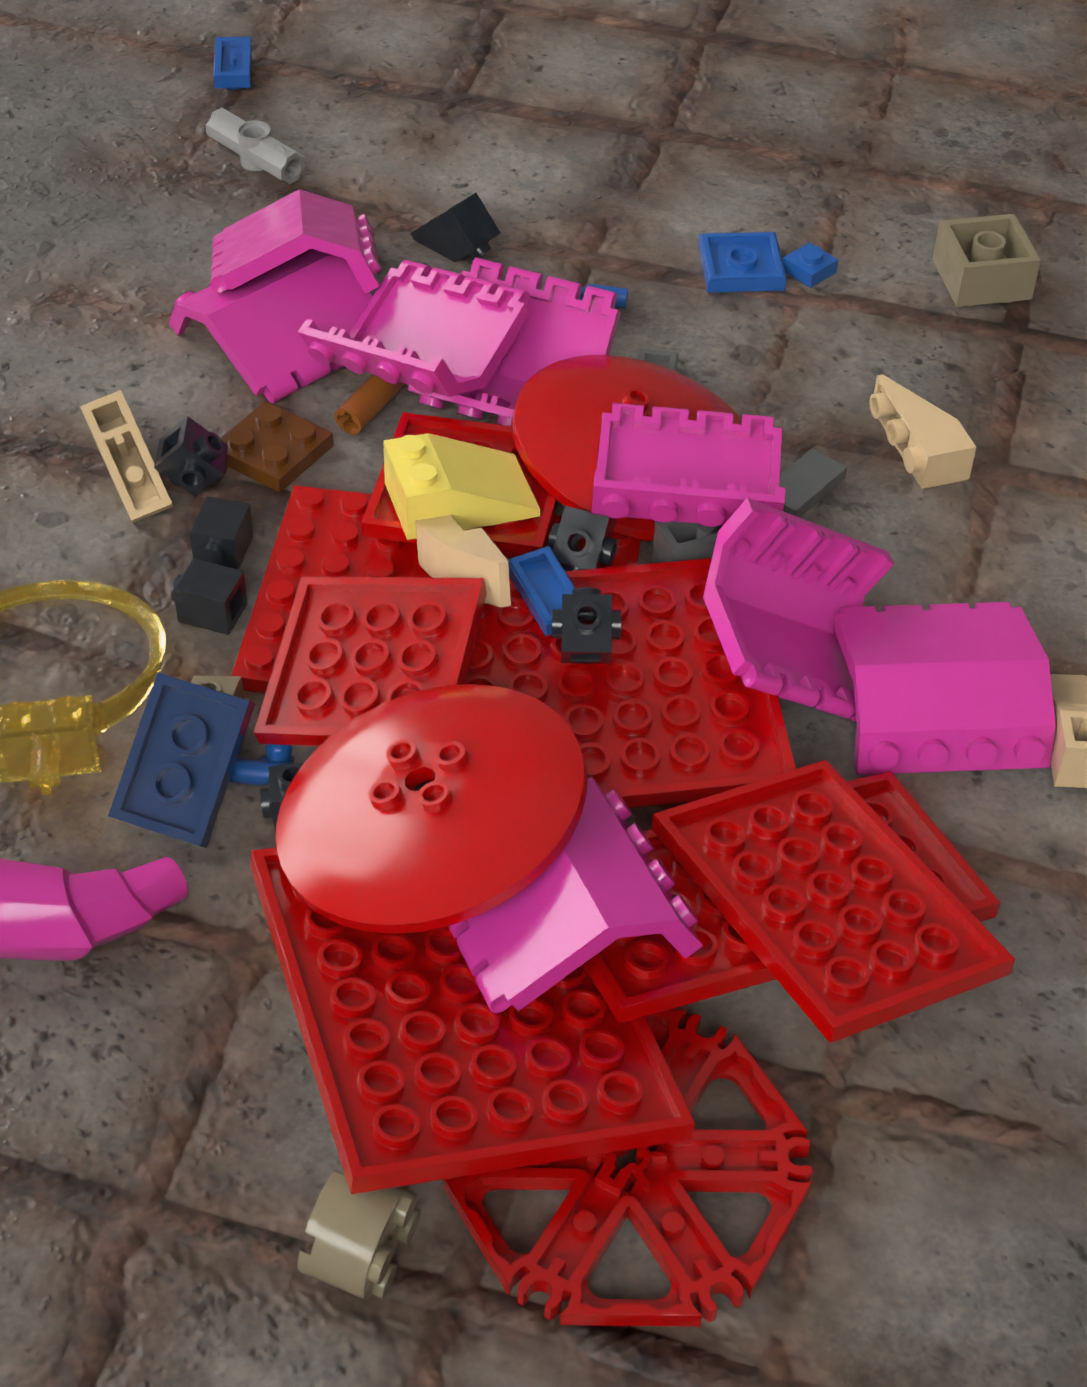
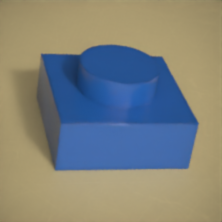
M810 242L783 257L785 273L809 288L837 272L838 259Z

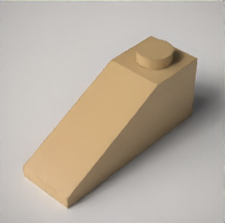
M116 391L80 406L132 524L173 507L158 471L154 469L153 459L122 391Z

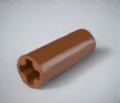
M372 374L335 411L334 418L337 425L347 434H359L406 384L401 382L390 384L377 375Z

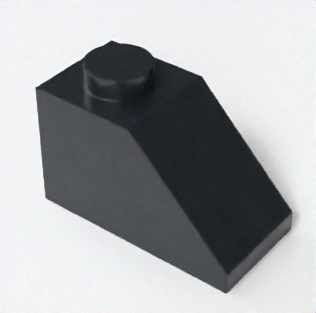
M475 192L410 234L418 243L456 262L466 255H469L472 261L476 257L478 258L492 249L488 242L501 232Z

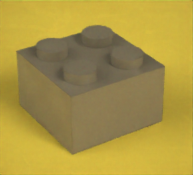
M1015 214L939 221L932 260L956 307H973L982 304L1011 303L1032 299L1041 260Z

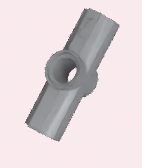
M222 107L212 112L211 118L206 124L207 136L239 154L240 163L244 169L249 171L265 170L289 185L299 180L301 172L306 167L305 156L271 137V128L266 122L258 120L246 122Z

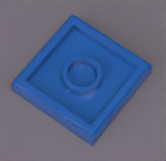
M776 232L699 234L698 248L707 292L785 291L786 275Z

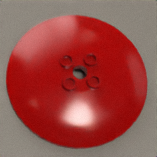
M615 355L577 356L560 360L539 370L523 386L518 395L512 416V432L517 451L536 481L564 506L591 513L603 413H612L613 403L644 405L643 416L652 417L653 406L689 409L688 420L694 421L697 419L698 410L733 413V424L741 425L740 416L721 398L698 382L669 368L648 361ZM613 518L617 520L614 532L638 539L654 540L656 521L653 519Z
M463 684L430 688L395 698L361 714L344 725L323 742L299 769L285 793L276 823V847L281 867L292 888L302 901L323 917L346 927L375 933L402 934L443 928L466 921L493 909L525 889L555 861L567 845L578 825L586 801L587 770L580 745L572 729L555 710L534 697L512 689L492 685ZM432 781L425 784L419 791H413L417 785Z

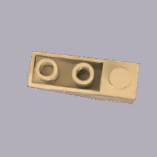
M877 375L874 394H871L869 400L871 413L875 419H879L886 431L889 443L897 448L903 458L907 472L913 474L921 489L969 480L976 446L960 421L885 375Z
M1050 674L1056 723L1051 757L1054 787L1087 788V676Z

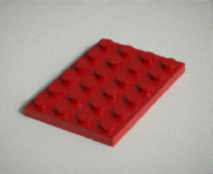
M827 760L657 812L653 815L651 830L829 1043L836 1042L1003 978L1012 972L1015 958Z

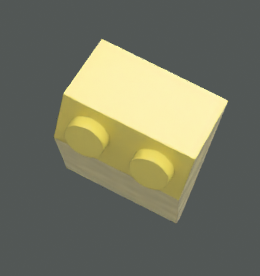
M429 433L406 435L401 438L383 441L385 485L407 540L417 539L416 520L452 515L462 530L540 517V508L515 454Z

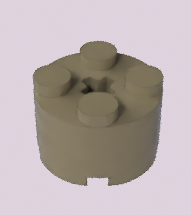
M334 1170L325 1183L308 1221L305 1234L314 1237L315 1241L311 1255L303 1251L299 1252L298 1271L365 1300H368L372 1295L384 1299L391 1288L397 1271V1265L391 1263L392 1257L400 1241L406 1244L411 1241L420 1220L421 1210L415 1208L418 1194L414 1192L413 1185L351 1194L345 1174Z

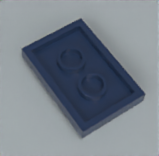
M157 672L108 816L207 848L255 704L249 700Z

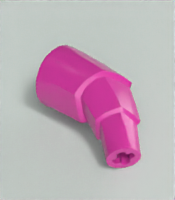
M164 857L122 873L117 869H108L73 874L60 867L0 859V959L78 960L86 956L94 947L137 931L157 914L186 899L188 896V886L185 876L178 864L170 857Z

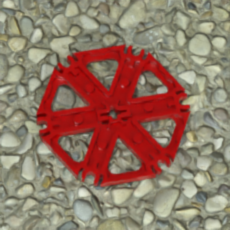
M666 1010L645 1016L690 1113L693 1112L711 1082L716 1079H728L739 1087L765 1124V1130L694 1129L692 1138L689 1140L637 1148L636 1164H627L625 1168L620 1169L617 1176V1155L624 1157L628 1151L632 1152L633 1149L443 1179L444 1191L508 1296H510L512 1288L519 1282L518 1304L524 1306L532 1293L542 1291L550 1296L544 1309V1318L549 1321L558 1316L562 1309V1301L569 1302L567 1308L560 1314V1325L701 1327L702 1317L710 1323L716 1320L718 1308L711 1299L712 1295L717 1293L726 1295L735 1308L742 1306L743 1288L746 1290L749 1299H751L810 1193L813 1170L812 1166H798L790 1161L792 1158H808L810 1140L806 1139L808 1131L736 1034H734L732 1042L723 1049L727 1028L720 1026L714 1036L704 1038L697 1034L700 1029L701 1016L696 1013L689 1017L687 1022V1010ZM686 1022L685 1029H680V1027ZM631 1183H633L634 1186L629 1193L626 1192ZM494 1190H570L528 1254L515 1253L507 1246L483 1206L485 1196ZM687 1192L759 1193L769 1200L772 1210L748 1252L744 1255L733 1257L729 1255ZM627 1217L670 1281L671 1290L661 1299H602L596 1297L588 1287L589 1278ZM693 1303H697L698 1310L694 1307Z

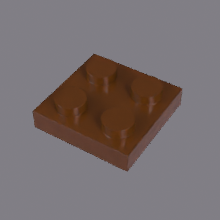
M268 401L263 402L221 437V440L228 445L225 462L227 467L279 493L334 446L332 432Z

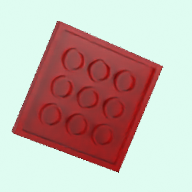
M402 412L393 439L406 435L429 433L515 454L540 508V517L479 528L485 531L501 553L507 557H517L546 547L558 500L551 496L536 481L523 463L514 442L512 426ZM383 463L362 520V536L417 544V539L407 540L385 485Z
M301 577L255 726L254 735L259 744L320 746L344 725L383 703L421 690L465 684L486 598L484 579Z

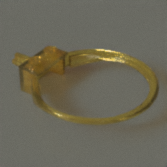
M57 580L30 583L0 591V612L26 603L54 599L87 600L109 605L135 619L145 631L150 646L148 663L142 674L129 686L101 702L94 704L93 695L79 697L63 696L58 699L32 702L15 701L0 705V783L30 780L29 785L31 788L41 787L42 794L47 795L52 793V786L60 785L61 776L101 772L100 734L135 711L152 689L157 672H160L166 651V637L163 625L155 611L147 603L117 587L88 581Z

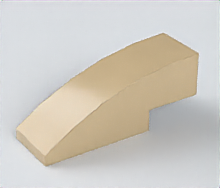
M452 515L415 521L419 565L431 577L483 578L486 585L484 603L501 608L511 606L508 560L482 528L463 531Z

